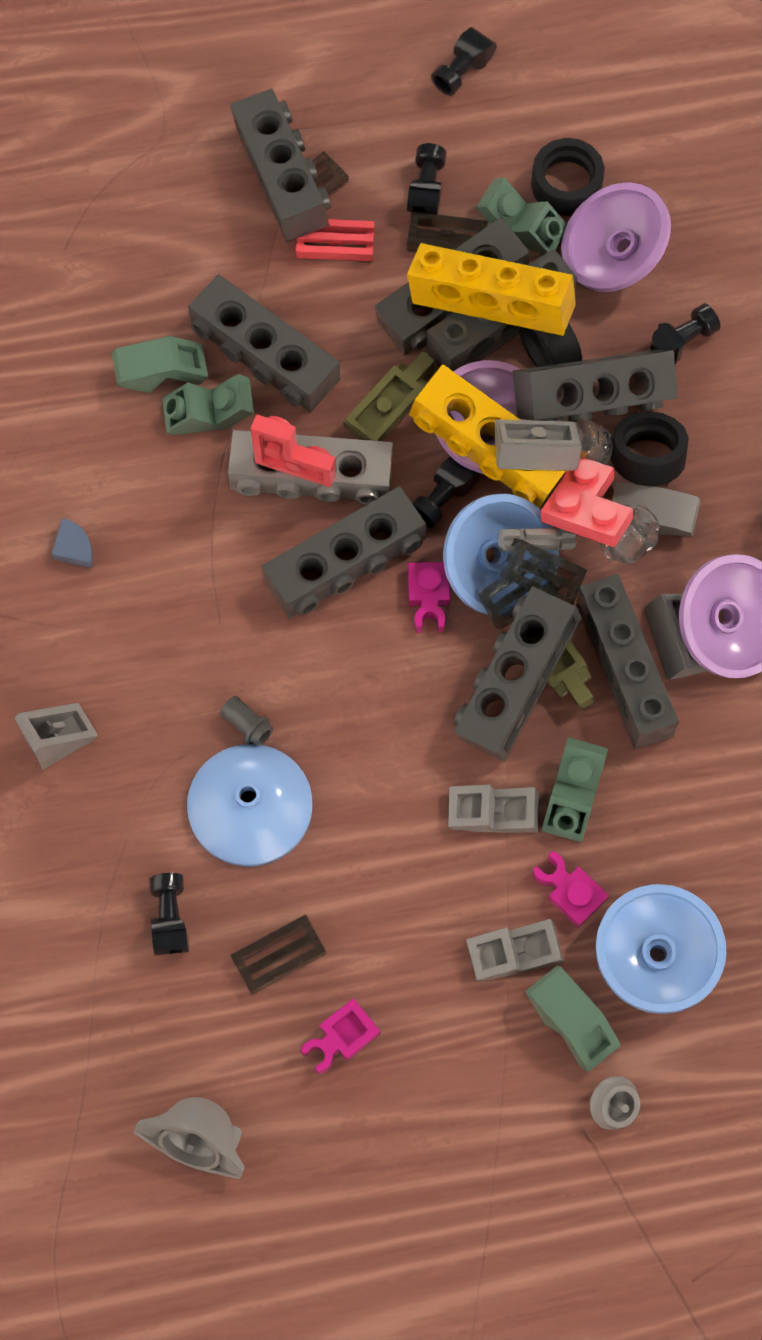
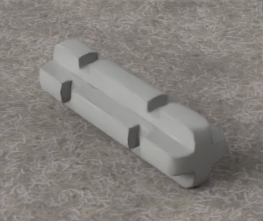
M560 528L503 529L498 533V547L502 552L519 550H572L576 546V534Z

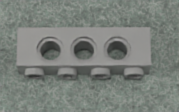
M233 430L228 478L230 490L237 491L242 495L256 496L260 493H272L285 499L312 496L325 502L351 499L367 505L390 492L393 442L296 435L297 445L307 448L309 446H318L336 457V476L330 488L278 470H263L262 465L255 463L251 431ZM346 469H355L360 472L355 477H345L341 474Z

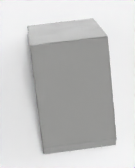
M79 703L18 713L14 718L25 741L43 770L91 743L98 737Z

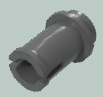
M238 696L230 698L220 711V717L226 719L245 736L244 741L249 745L253 743L256 746L262 745L273 732L270 719L266 716L260 717L243 703Z

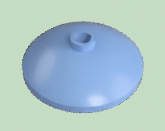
M511 494L487 495L469 503L452 521L444 542V569L453 591L473 610L490 616H513V610L517 601L522 595L527 596L532 586L546 593L549 591L557 573L559 550L502 552L498 547V533L500 530L553 528L551 525L541 522V510L530 501ZM489 548L494 552L492 562H489L486 558V552Z
M255 744L233 746L212 756L196 773L187 798L189 822L199 843L217 859L243 867L266 865L290 853L304 837L311 821L313 808L310 785L297 763L275 748L264 745L256 746ZM246 791H252L256 794V798L252 802L247 803L240 799L241 795Z
M663 884L647 885L625 893L607 910L597 932L596 959L606 984L621 1000L632 1007L650 1013H676L695 1006L714 989L725 966L726 940L722 926L715 913L698 896L676 886ZM652 949L662 950L665 954V959L661 962L654 961L650 956V951Z

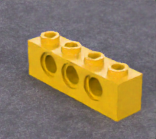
M420 243L407 273L413 304L564 336L576 305L574 281L571 274Z
M444 364L441 365L414 400L409 415L414 418V422L420 429L427 433H435L446 441L447 446L452 452L461 457H468L479 465L480 470L488 478L495 481L500 480L512 489L514 495L530 501L539 509L567 472L563 470L498 468L495 445L485 443L480 435L487 434L495 438V420L520 419ZM447 412H459L465 420L455 421Z

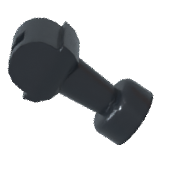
M468 28L460 35L454 46L453 53L456 57L449 66L445 64L438 66L431 74L432 82L442 93L453 96L462 85L461 76L471 67L482 69L487 66V63L496 51L497 43L475 28Z
M425 143L417 147L415 162L421 170L418 179L412 181L409 186L407 212L438 215L442 182H436L437 171L444 168L447 155L446 150L440 145Z
M703 303L691 312V320L677 327H673L668 323L659 324L658 329L652 336L649 350L674 351L676 364L681 359L685 344L698 334L709 337L720 330L719 318L711 306Z
M451 456L446 461L444 460L433 479L437 485L428 498L419 496L412 503L425 521L426 526L434 528L442 518L440 508L453 496L464 497L477 482L480 473L462 466Z
M178 873L154 875L149 878L150 893L154 897L159 898L158 918L151 919L154 955L189 952V937L185 924L180 919L176 897L184 891L183 875Z

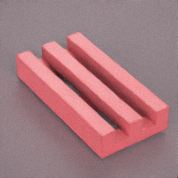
M328 219L329 226L297 238L296 258L373 262L375 221ZM305 242L328 243L331 246L305 245ZM343 244L366 245V248L337 246H343Z

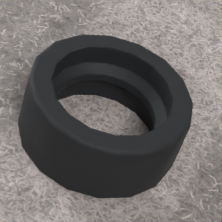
M562 138L551 141L543 146L534 158L531 179L534 197L538 202L547 201L558 214L573 215L586 199L602 189L605 171L602 157L592 145L580 139ZM572 162L587 170L590 174V182L581 190L572 192L561 191L548 183L545 173L547 168L556 163Z
M569 323L564 336L517 326L523 347L535 367L583 360L578 339Z
M651 411L633 413L622 419L614 429L611 461L615 471L632 483L644 486L664 485L678 478L685 469L689 437L685 427L671 416ZM652 440L667 445L672 452L660 457H645L632 452L627 446L636 441Z

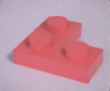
M256 414L250 428L256 464L331 488L336 476L335 456H332L327 450L318 446H309L307 448L297 445L296 428L287 420L278 416H269L267 418Z
M580 456L578 468L574 471L566 472L541 509L540 514L541 522L615 548L633 520V508L602 498L615 479L613 467Z

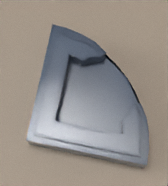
M62 518L52 551L53 560L92 568L94 557L87 534L76 523Z

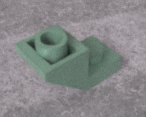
M505 177L494 178L476 207L490 224L502 217L525 247L541 255L557 248L567 226L547 201L526 203Z
M167 336L116 348L111 352L116 383L119 387L151 393L166 378L199 385L208 378L202 343Z
M240 374L233 376L212 390L192 383H186L162 398L166 434L170 435L228 429L254 413L250 378Z
M568 737L543 823V832L582 843L608 748Z
M557 965L525 991L542 1022L562 1035L577 1063L584 1070L591 1071L621 1046L604 1014L562 967Z

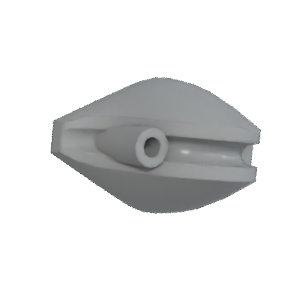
M199 1097L183 1099L166 1113L157 1117L142 1119L135 1126L134 1134L175 1161L197 1170L240 1179L243 1174L244 1164L235 1151L242 1136V1130L232 1125L225 1110L211 1100Z

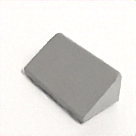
M495 420V447L498 468L574 471L578 468L582 445L576 422Z
M661 594L645 607L667 679H677L707 671L690 655L681 635L679 608L683 594Z

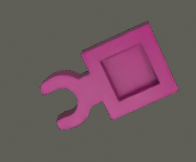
M444 562L408 563L409 606H421L414 618L416 632L422 633L423 620L428 617L434 618L438 623V632H443L445 629V614L438 606H449L450 604L449 581L445 573Z
M551 851L547 859L555 866L556 871L552 874H545L536 866L533 869L532 875L539 884L552 886L555 889L549 895L548 900L579 929L608 900L609 895L579 866L569 874L565 870L563 858L558 853Z
M353 998L319 1025L326 1036L323 1039L307 1041L300 1051L304 1057L314 1050L323 1052L325 1055L324 1060L315 1067L316 1073L320 1075L330 1069L333 1057L338 1052L346 1061H349L380 1036L381 1031Z

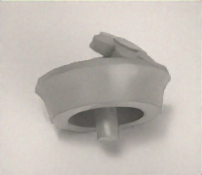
M621 1076L609 1077L601 1081L594 1089L590 1099V1111L593 1120L600 1127L608 1130L620 1129L630 1125L637 1118L640 1110V1098L636 1087L629 1079Z

